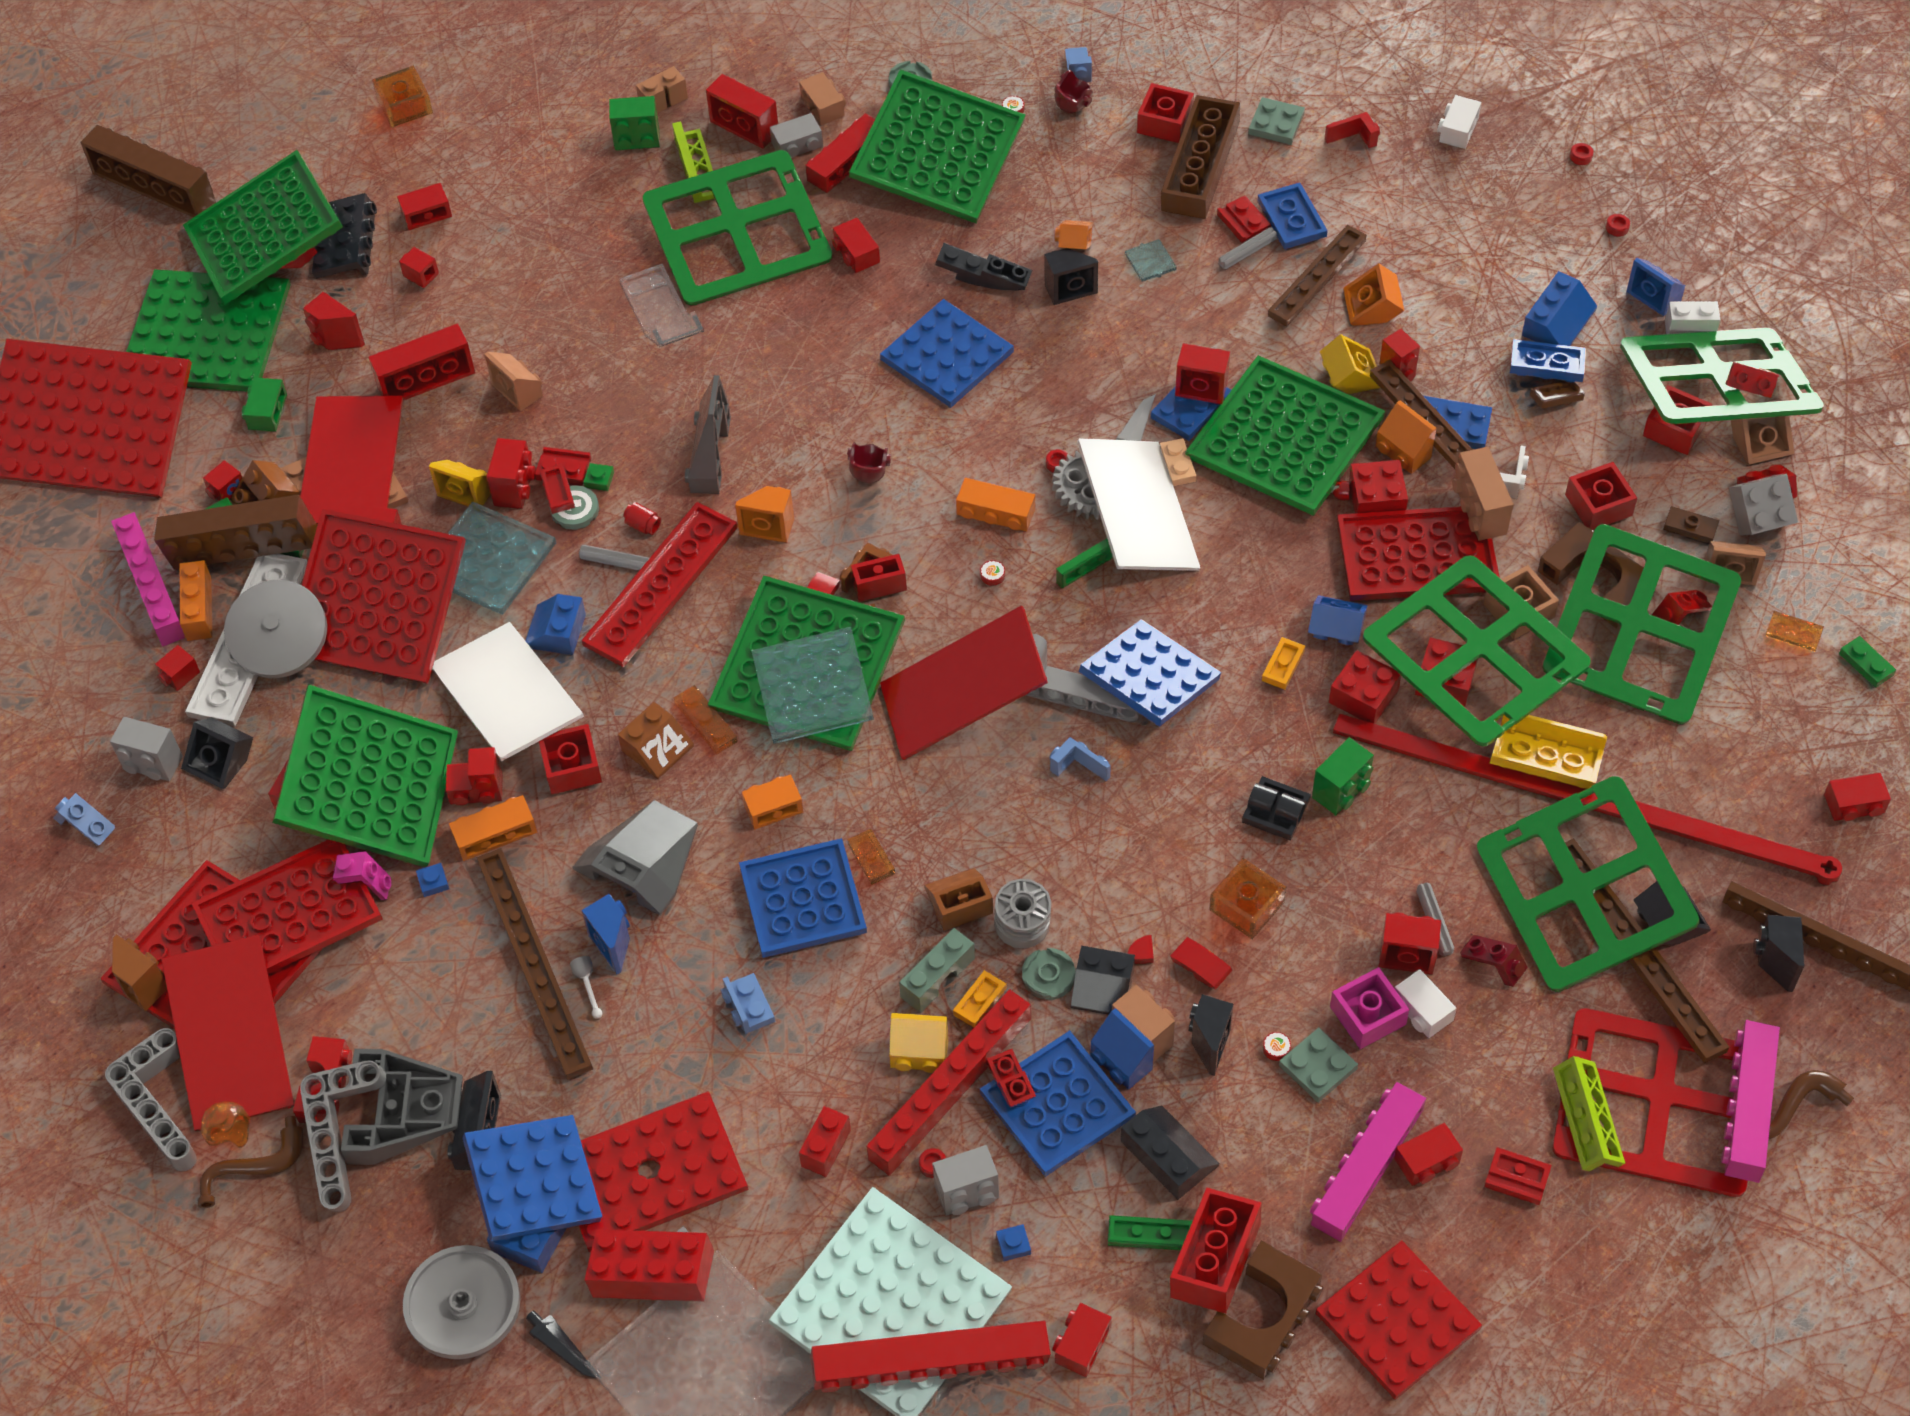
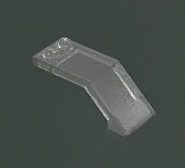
M663 264L619 279L620 286L645 337L659 348L704 332L695 311L690 314L686 312Z

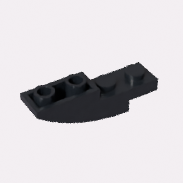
M943 243L935 263L936 266L957 273L956 280L997 290H1025L1033 271L992 254H989L986 259Z

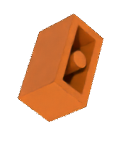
M791 774L784 777H776L770 782L753 785L747 790L742 791L743 803L754 830L804 813L802 799Z

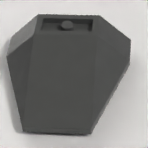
M654 800L590 845L575 863L573 870L594 881L599 875L606 877L636 893L639 905L661 916L676 896L698 823Z

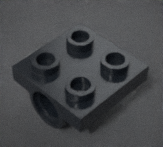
M1262 776L1259 783H1256L1252 789L1247 808L1242 816V823L1291 841L1308 806L1311 794Z

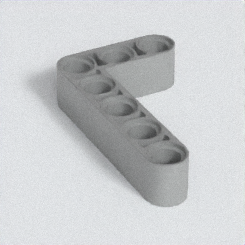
M1032 634L1048 683L1028 693L1027 696L1128 722L1138 720L1140 713L1084 675L1047 666V642L1040 635Z
M163 1028L111 1063L105 1071V1077L115 1094L176 1170L182 1172L191 1169L195 1165L197 1156L186 1137L144 1086V1083L180 1058L175 1032L172 1029ZM172 1043L170 1046L163 1048L166 1044ZM149 1059L146 1063L140 1064L142 1061ZM125 1076L122 1080L117 1081L119 1077ZM140 1094L138 1098L131 1100L134 1096ZM155 1113L153 1117L146 1119L148 1115ZM170 1132L168 1136L161 1138L163 1134ZM186 1151L182 1156L176 1157L180 1152Z
M363 1061L313 1073L306 1076L300 1084L319 1199L325 1208L334 1212L345 1211L351 1203V1192L346 1164L341 1152L342 1142L334 1100L381 1088L386 1081V1073L381 1066L373 1061ZM371 1069H376L374 1080L366 1082V1073ZM348 1075V1085L344 1088H339V1079ZM321 1082L322 1088L320 1092L312 1095L311 1087L313 1084ZM325 1109V1119L321 1122H316L317 1112ZM330 1136L331 1145L327 1149L321 1150L320 1143L322 1139ZM335 1164V1174L331 1177H326L325 1170L328 1165ZM336 1191H340V1201L335 1205H331V1195Z

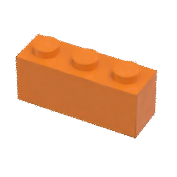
M1065 220L1060 223L1055 229V242H1059L1058 247L1088 249L1091 246L1093 222Z
M964 478L956 499L957 515L1026 532L1036 509L1035 494L970 478Z
M205 560L180 563V625L187 641L212 638V577Z
M523 795L509 798L503 803L483 808L480 812L459 817L449 823L463 861L537 833L534 819Z

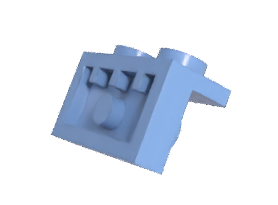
M754 973L730 982L728 976L722 978L724 988L720 989L726 1005L731 1003L734 1009L731 1011V1015L736 1027L741 1025L744 1033L747 1034L775 1022L773 1012Z

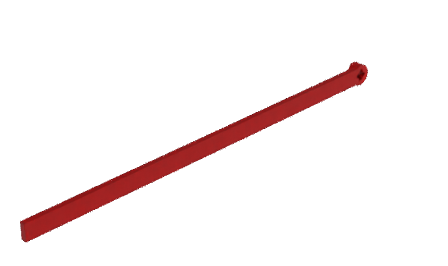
M1340 713L1333 729V733L1350 737L1354 740L1556 800H1563L1575 793L1578 794L1586 790V788H1580L1575 785L1490 764L1491 758ZM1593 793L1581 799V802L1584 806L1597 800V797ZM1635 801L1651 828L1813 875L1823 885L1837 882L1842 873L1841 862L1832 856H1821ZM1612 802L1594 809V811L1622 819L1615 804ZM1822 867H1828L1833 871H1831L1830 874L1825 873V869Z

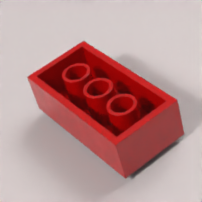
M458 323L368 357L381 396H403V401L476 373L468 342Z
M1206 1187L1170 1276V1298L1227 1313L1261 1225L1262 1202Z
M596 1229L585 1282L593 1298L704 1302L714 1249L707 1233Z

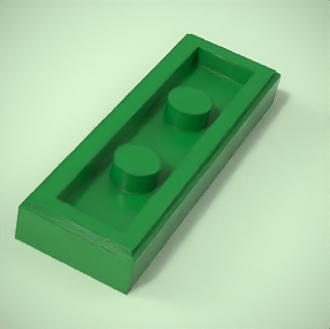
M1106 538L1056 568V583L1061 589L1113 558L1108 539Z
M1109 1215L1108 1246L1181 1250L1193 1220Z

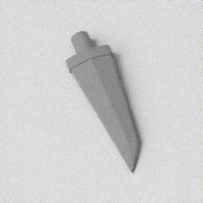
M1155 395L1141 402L1121 433L1118 434L1116 440L1141 441Z

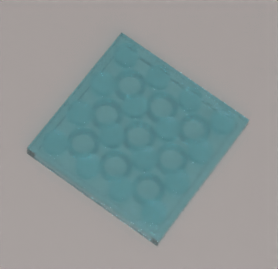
M472 501L448 533L466 539L452 593L503 615L555 546V537Z
M851 627L752 650L773 744L874 720Z

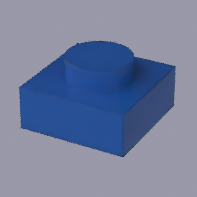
M442 863L416 870L424 897L449 890Z
M1024 1224L996 1231L1003 1261L1031 1255V1248Z

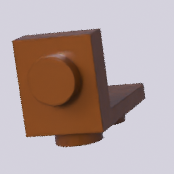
M867 542L862 550L860 549L856 552L853 562L849 567H845L840 574L842 591L847 593L853 585L851 565L891 556L892 554L884 548H878Z

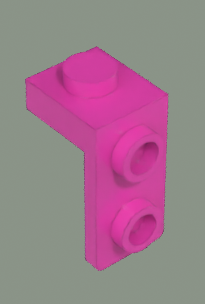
M366 851L337 855L333 879L338 884L362 880L381 900L388 898V892L391 888V877Z

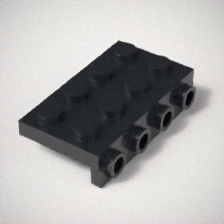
M366 193L329 202L343 227L315 246L317 253L313 258V276L318 279L358 269L362 275H367L371 265L373 231H375L374 220L375 214H377L376 204L370 200Z

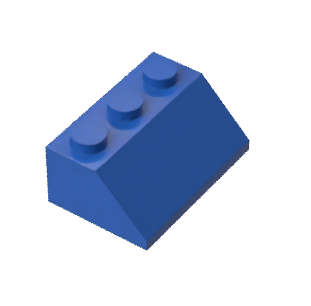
M1558 271L1526 315L1522 336L1534 342L1571 346L1596 311L1597 304L1580 280Z

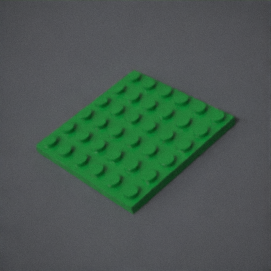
M900 69L849 171V177L977 224L1021 130L1026 114Z
M295 150L183 224L211 281L225 304L238 298L240 294L256 286L269 275L276 273L284 265L296 260L298 256L310 248H314L319 242L335 234L343 227L298 150Z
M154 269L126 352L189 359L192 365L187 387L247 392L248 388L252 387L254 377H263L291 286L288 278L266 277L256 286L240 294L238 298L225 304L208 273Z
M1258 355L1224 399L1223 404L1218 407L1185 451V455L1198 464L1314 516L1335 487V484L1341 479L1385 417V410Z
M763 575L708 702V707L718 712L852 751L904 625L905 616Z
M308 684L272 823L426 868L430 861L446 789L447 765L451 764L458 730Z

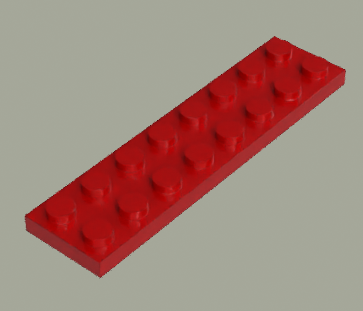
M696 502L581 640L582 645L624 668L738 529L737 522Z

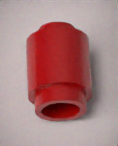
M638 502L628 505L624 511L625 524L645 535H654L661 525V518L658 517V514Z

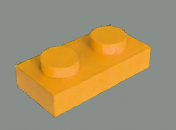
M1282 637L1262 675V681L1286 690L1305 652V645Z
M984 970L953 1009V1015L974 1028L1007 989V983Z

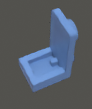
M1087 48L1065 49L1067 70L1073 71L1074 75L1082 81L1092 82L1091 56H1088Z
M1071 737L1061 747L1057 746L1050 754V771L1057 776L1076 760L1103 780L1107 781L1110 778L1111 766L1103 756H1097L1091 752L1084 743L1077 742Z
M76 793L69 800L64 797L54 808L58 813L53 819L61 825L66 820L96 846H99L115 829L114 824Z

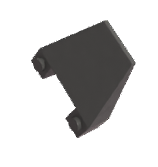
M714 375L700 401L699 411L694 413V425H696L690 468L685 470V483H689L690 493L720 494L722 469L718 440L719 436L728 437L731 414L729 402L719 375Z
M354 1049L352 1064L373 1061L385 1070L386 1081L379 1088L375 1125H344L341 1152L346 1165H375L457 1129L463 1076L461 1074L384 1049ZM371 1069L366 1073V1082L374 1080L376 1069Z

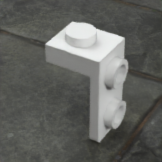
M1526 446L1520 447L1516 474L1500 473L1510 497L1517 499L1518 490H1523L1526 475L1521 473L1522 470H1527L1529 456L1524 455Z

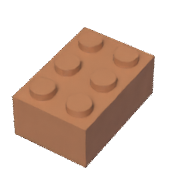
M1489 447L1461 452L1458 463L1455 464L1456 475L1455 479L1452 480L1454 492L1458 493L1461 498L1462 511L1464 513L1467 512L1470 530L1475 532L1478 541L1507 535L1514 504Z

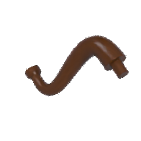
M1811 1070L1800 1074L1787 1089L1778 1111L1770 1123L1768 1139L1775 1138L1785 1130L1802 1100L1813 1090L1820 1092L1831 1102L1837 1098L1848 1106L1854 1097L1844 1090L1847 1084L1834 1075L1820 1070Z
M285 1117V1128L280 1130L281 1148L277 1153L258 1158L223 1160L207 1168L200 1180V1197L197 1200L198 1207L209 1208L215 1205V1197L211 1195V1185L213 1180L221 1175H268L290 1168L299 1158L303 1144V1128L297 1126L296 1117Z

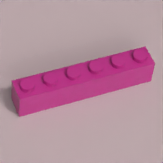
M135 512L112 520V525L162 647L186 638Z
M1746 1020L1743 1029L1736 1032L1734 1046H1738L1739 1049L1738 1053H1734L1732 1069H1736V1076L1732 1075L1729 1092L1734 1094L1733 1099H1729L1726 1115L1731 1116L1730 1123L1727 1122L1724 1131V1139L1728 1140V1147L1724 1146L1721 1163L1726 1164V1176L1759 1183L1766 1168L1780 1027Z
M1398 1082L1395 1083L1392 1090L1388 1088L1385 1090L1379 1102L1382 1104L1378 1112L1373 1110L1366 1121L1368 1126L1364 1133L1359 1132L1352 1144V1147H1354L1350 1155L1346 1153L1341 1159L1338 1166L1340 1172L1336 1177L1331 1176L1324 1188L1326 1194L1322 1200L1317 1198L1310 1209V1213L1313 1214L1311 1221L1313 1227L1339 1242L1343 1240L1393 1160L1396 1147L1403 1144L1423 1112L1426 1102L1424 1096Z

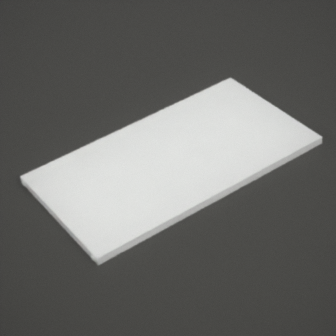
M1078 439L1079 450L1117 569L1199 571L1200 565L1159 442Z
M510 622L434 661L432 668L434 673L490 747H495L497 756L501 761L584 717L582 711Z

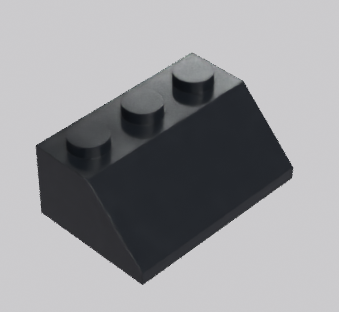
M485 1071L464 1081L461 1092L458 1127L452 1131L454 1133V1140L449 1143L447 1151L448 1159H451L455 1170L471 1171L463 1142L464 1133L496 1128L501 1093L493 1071Z
M1163 1106L1142 1110L1121 1127V1142L1177 1200L1219 1167L1220 1163Z

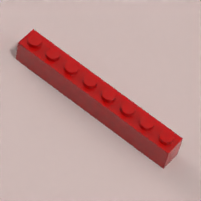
M1009 989L867 1144L868 1160L890 1176L988 1068L987 1058L1001 1053L1031 1020V1004Z
M1045 1320L812 1346L810 1354L814 1390L822 1389V1392L826 1393L838 1391L840 1387L851 1386L852 1389H863L871 1383L881 1382L883 1386L897 1384L898 1380L910 1379L911 1382H922L932 1376H939L940 1379H950L956 1377L958 1373L968 1372L971 1376H977L986 1373V1370L998 1369V1372H1010L1015 1370V1367L1027 1366L1028 1369H1037L1048 1363L1051 1356Z

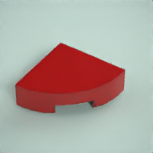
M1152 935L1143 936L1130 946L1127 954L1135 955V964L1154 963Z

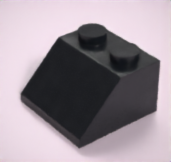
M1068 248L1044 254L1045 287L1053 305L1098 293V260L1096 258Z
M214 718L195 721L181 769L224 789L246 763L254 737Z
M1657 881L1633 899L1638 907L1637 912L1639 916L1648 923L1649 927L1674 915ZM1684 886L1683 888L1699 916V924L1695 929L1663 943L1665 945L1675 946L1711 931V928Z
M1767 915L1764 925L1759 927L1758 939H1754L1753 953L1758 955V966L1789 992L1794 991L1805 966L1801 917Z
M1081 945L1071 1008L1109 1015L1112 1011V1004L1131 989L1135 968V955Z
M1202 994L1199 1004L1194 1003L1192 1006L1188 1031L1192 1032L1191 1043L1210 1075L1215 1076L1231 1031L1234 1004Z

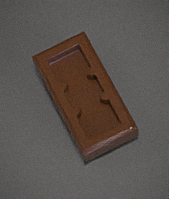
M1564 381L1531 388L1530 396L1541 409L1582 401L1584 400L1585 393L1575 382Z
M1671 506L1663 530L1710 543L1714 539L1720 520Z

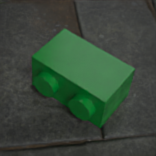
M254 377L252 387H249L247 391V403L242 407V419L245 420L248 430L277 431L287 397L282 379Z

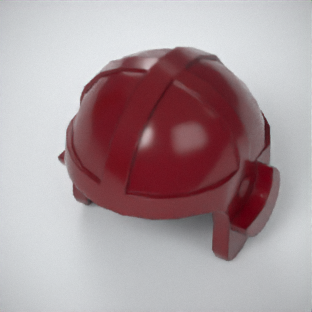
M1071 70L1063 73L1060 76L1062 79L1054 88L1056 105L1067 113H1076L1084 107H1088L1092 102L1093 94L1089 83L1077 78Z
M853 442L852 447L848 448L847 460H850L849 470L854 478L863 483L879 481L885 474L886 466H890L891 454H888V448L884 450L874 444L857 445Z

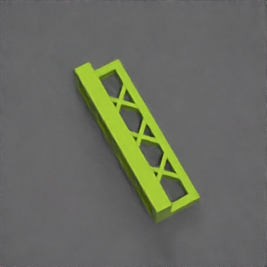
M681 121L672 123L674 139L686 178L697 176L699 169L707 172L713 171L701 130L696 129L684 132ZM698 138L694 146L688 144L687 140ZM694 153L703 156L699 162L692 159ZM711 191L692 195L694 203L715 199Z
M1573 1056L1555 1066L1553 1071L1582 1170L1590 1172L1604 1163L1617 1167L1624 1165V1157L1595 1062Z

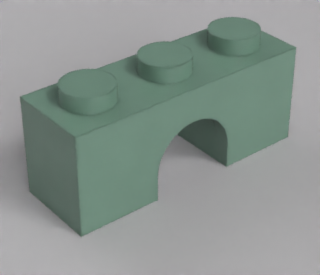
M953 928L899 982L900 997L918 1012L922 1013L939 995V987L943 980L950 973L958 976L975 959L974 943Z

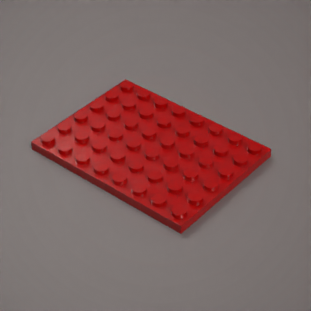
M6 338L0 363V479L162 498L192 362L189 359Z

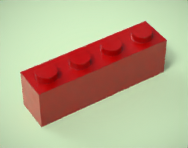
M865 113L859 119H856L844 132H841L834 141L826 145L819 154L811 158L805 165L807 181L828 193L848 176L875 119Z

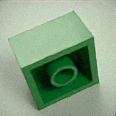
M655 96L609 99V119L615 150L660 147V131Z
M1349 737L1315 770L1312 798L1334 815H1337L1342 809L1347 810L1354 802V797L1359 792L1364 793L1371 784L1370 776L1374 769L1372 766L1374 755Z

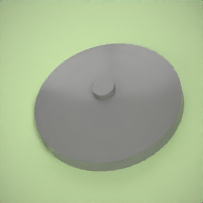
M287 580L265 581L247 589L232 604L224 625L225 642L235 661L251 674L264 678L286 677L303 670L318 656L327 635V619L318 599L304 586Z
M473 1245L450 1247L430 1256L412 1274L403 1297V1314L413 1338L428 1352L448 1359H467L481 1355L494 1348L508 1335L515 1324L520 1309V1289L511 1267L493 1251Z

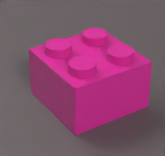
M1379 967L1332 991L1330 1008L1359 1049L1407 1024L1409 1008Z

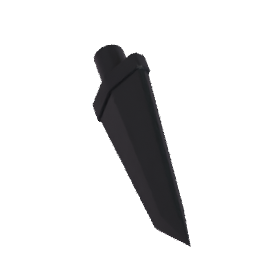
M534 1310L527 1315L526 1319L534 1326L529 1332L534 1339L536 1338L583 1376L602 1380L551 1315L543 1319Z

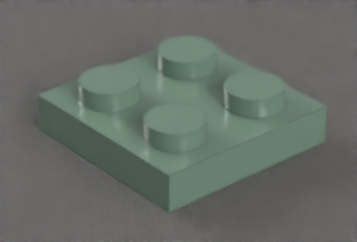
M1262 97L1249 126L1248 135L1292 145L1303 119L1305 107Z
M1319 1027L1279 1061V1066L1318 1103L1358 1069V1063Z

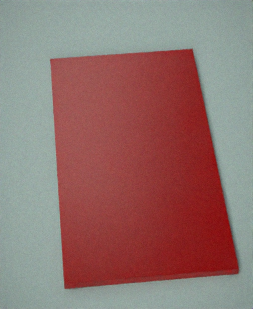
M316 396L300 497L317 526L322 509L347 513L348 506L388 508L403 396Z
M1019 606L880 682L900 756L901 759L905 760L1042 687L1048 681L1023 606Z
M260 934L162 958L194 1130L201 1131L202 1129L293 1107L295 1103Z

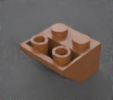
M252 460L231 499L235 504L299 495L300 491L275 462Z
M975 868L924 885L943 931L993 914V897L983 875Z
M116 934L113 937L112 973L125 996L146 1012L167 991V985L164 980L165 975L157 967L159 962L154 956L148 952L144 955L139 951L140 948L134 941L129 938L124 940Z

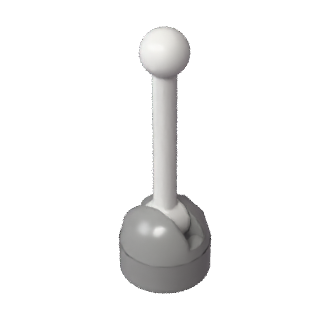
M589 956L578 957L570 962L572 973L577 978L583 979L593 1008L592 1017L599 1019L603 1013L597 1006L588 978L593 972L591 958Z

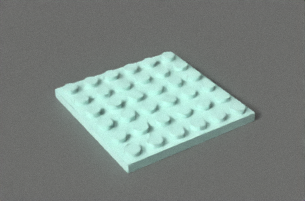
M872 1187L769 1319V1324L810 1354L812 1346L985 1327L1010 1293L1012 1286ZM939 1376L928 1377L927 1380L922 1382H911L910 1379L898 1380L897 1384L883 1386L881 1382L871 1383L868 1387L859 1390L895 1416H919L946 1379H940Z

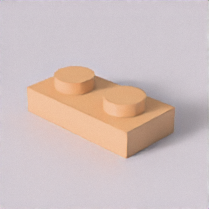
M1184 438L1160 443L1173 486L1196 482V473L1191 459L1185 455L1187 447Z

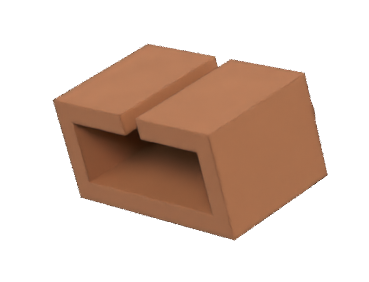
M674 66L636 85L638 97L655 96L657 114L667 109L666 94L668 95V102L671 107L688 99L686 80Z
M823 72L799 82L801 99L809 110H812V114L821 126L845 116V98L842 93L836 91L833 81L831 79L828 80Z

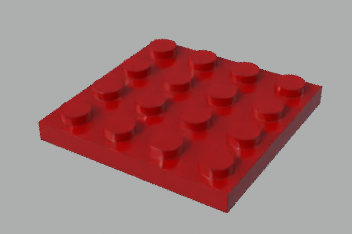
M1402 1240L1320 1305L1315 1312L1395 1400L1476 1334L1482 1327V1324Z

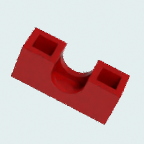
M313 1036L306 1061L312 1073L350 1065L352 1062V1050H349L345 1039ZM346 1076L339 1079V1088L345 1087ZM321 1082L311 1087L312 1095L320 1092L322 1088ZM299 1086L293 1112L299 1123H306ZM336 1099L334 1100L336 1114L338 1115L339 1100ZM322 1109L317 1112L316 1122H321L325 1119L326 1110Z

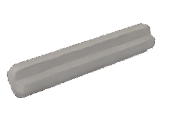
M1269 227L1219 257V266L1227 269L1276 240L1277 232L1272 227Z
M582 545L579 550L581 559L634 570H640L649 560V557Z
M1420 884L1417 886L1416 892L1425 916L1441 920L1439 954L1441 956L1451 955L1454 952V945L1431 884Z

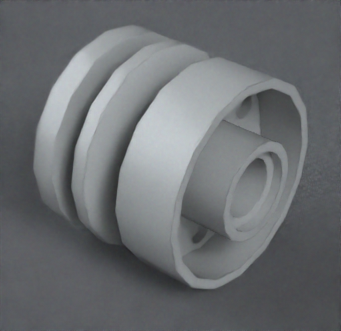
M1020 878L1009 881L1001 887L995 899L994 926L997 935L1004 943L1014 948L1022 949L1036 946L1045 939L1050 927L1051 899L1049 893L1041 884L1030 879Z

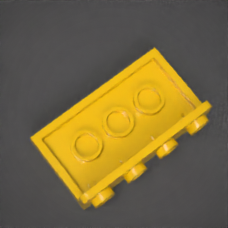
M1503 715L1501 726L1509 721L1505 715ZM1528 715L1496 739L1490 764L1588 789L1596 784L1607 736L1602 733Z

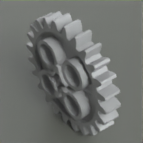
M1075 451L1074 457L1067 454L1066 461L1060 460L1059 466L1055 467L1052 477V491H1056L1055 499H1061L1060 506L1068 505L1067 512L1073 509L1076 510L1077 517L1081 513H1085V518L1088 519L1090 514H1093L1095 519L1098 520L1100 513L1082 456L1078 451Z

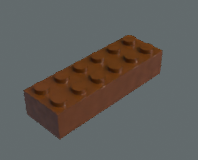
M1196 95L1161 190V211L1206 219L1240 123V102Z
M96 125L80 142L92 174L193 218L216 203L208 174L201 167L190 165L182 159H176L169 156L166 152L155 150L147 144H141L129 136L120 135L112 129L104 128L100 125Z
M300 495L160 516L157 517L154 541L172 568L177 570L180 569V563L205 560L206 565L311 549L317 524Z

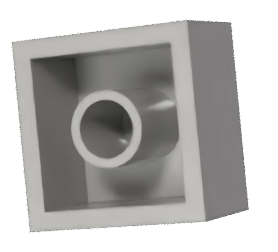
M1787 474L1773 475L1729 487L1740 535H1753L1798 523Z
M128 717L122 718L110 740L115 754L126 772L147 775L153 780L162 779L170 782L183 758L171 729Z
M987 1145L933 1163L934 1186L946 1216L950 1214H963L971 1207L977 1205L986 1206L999 1198L998 1173Z

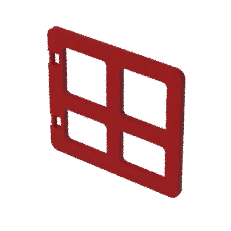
M1588 1008L1578 1010L1574 1017L1567 1060L1575 1056L1591 1061L1596 1032L1646 1041L1658 1046L1653 1079H1645L1597 1068L1603 1090L1645 1099L1649 1102L1642 1153L1635 1154L1622 1151L1625 1161L1624 1165L1617 1167L1604 1163L1599 1167L1727 1196H1742L1747 1189L1748 1180L1726 1176L1725 1173L1667 1161L1663 1157L1671 1106L1731 1118L1726 1113L1729 1099H1733L1732 1097L1675 1084L1674 1078L1678 1051L1687 1050L1695 1052L1680 1030L1676 1027ZM1578 1038L1588 1040L1586 1051L1576 1050ZM1723 1038L1728 1044L1729 1050L1727 1053L1719 1056V1058L1733 1060L1734 1053H1738L1739 1047L1734 1046L1735 1040ZM1560 1099L1552 1149L1559 1158L1580 1162L1571 1129L1564 1126L1566 1112L1562 1099Z

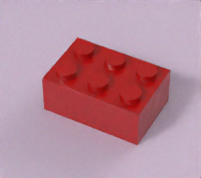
M721 74L706 89L710 122L764 149L771 142L770 127L778 124L776 101L769 96L759 93L752 87L738 82L734 78Z

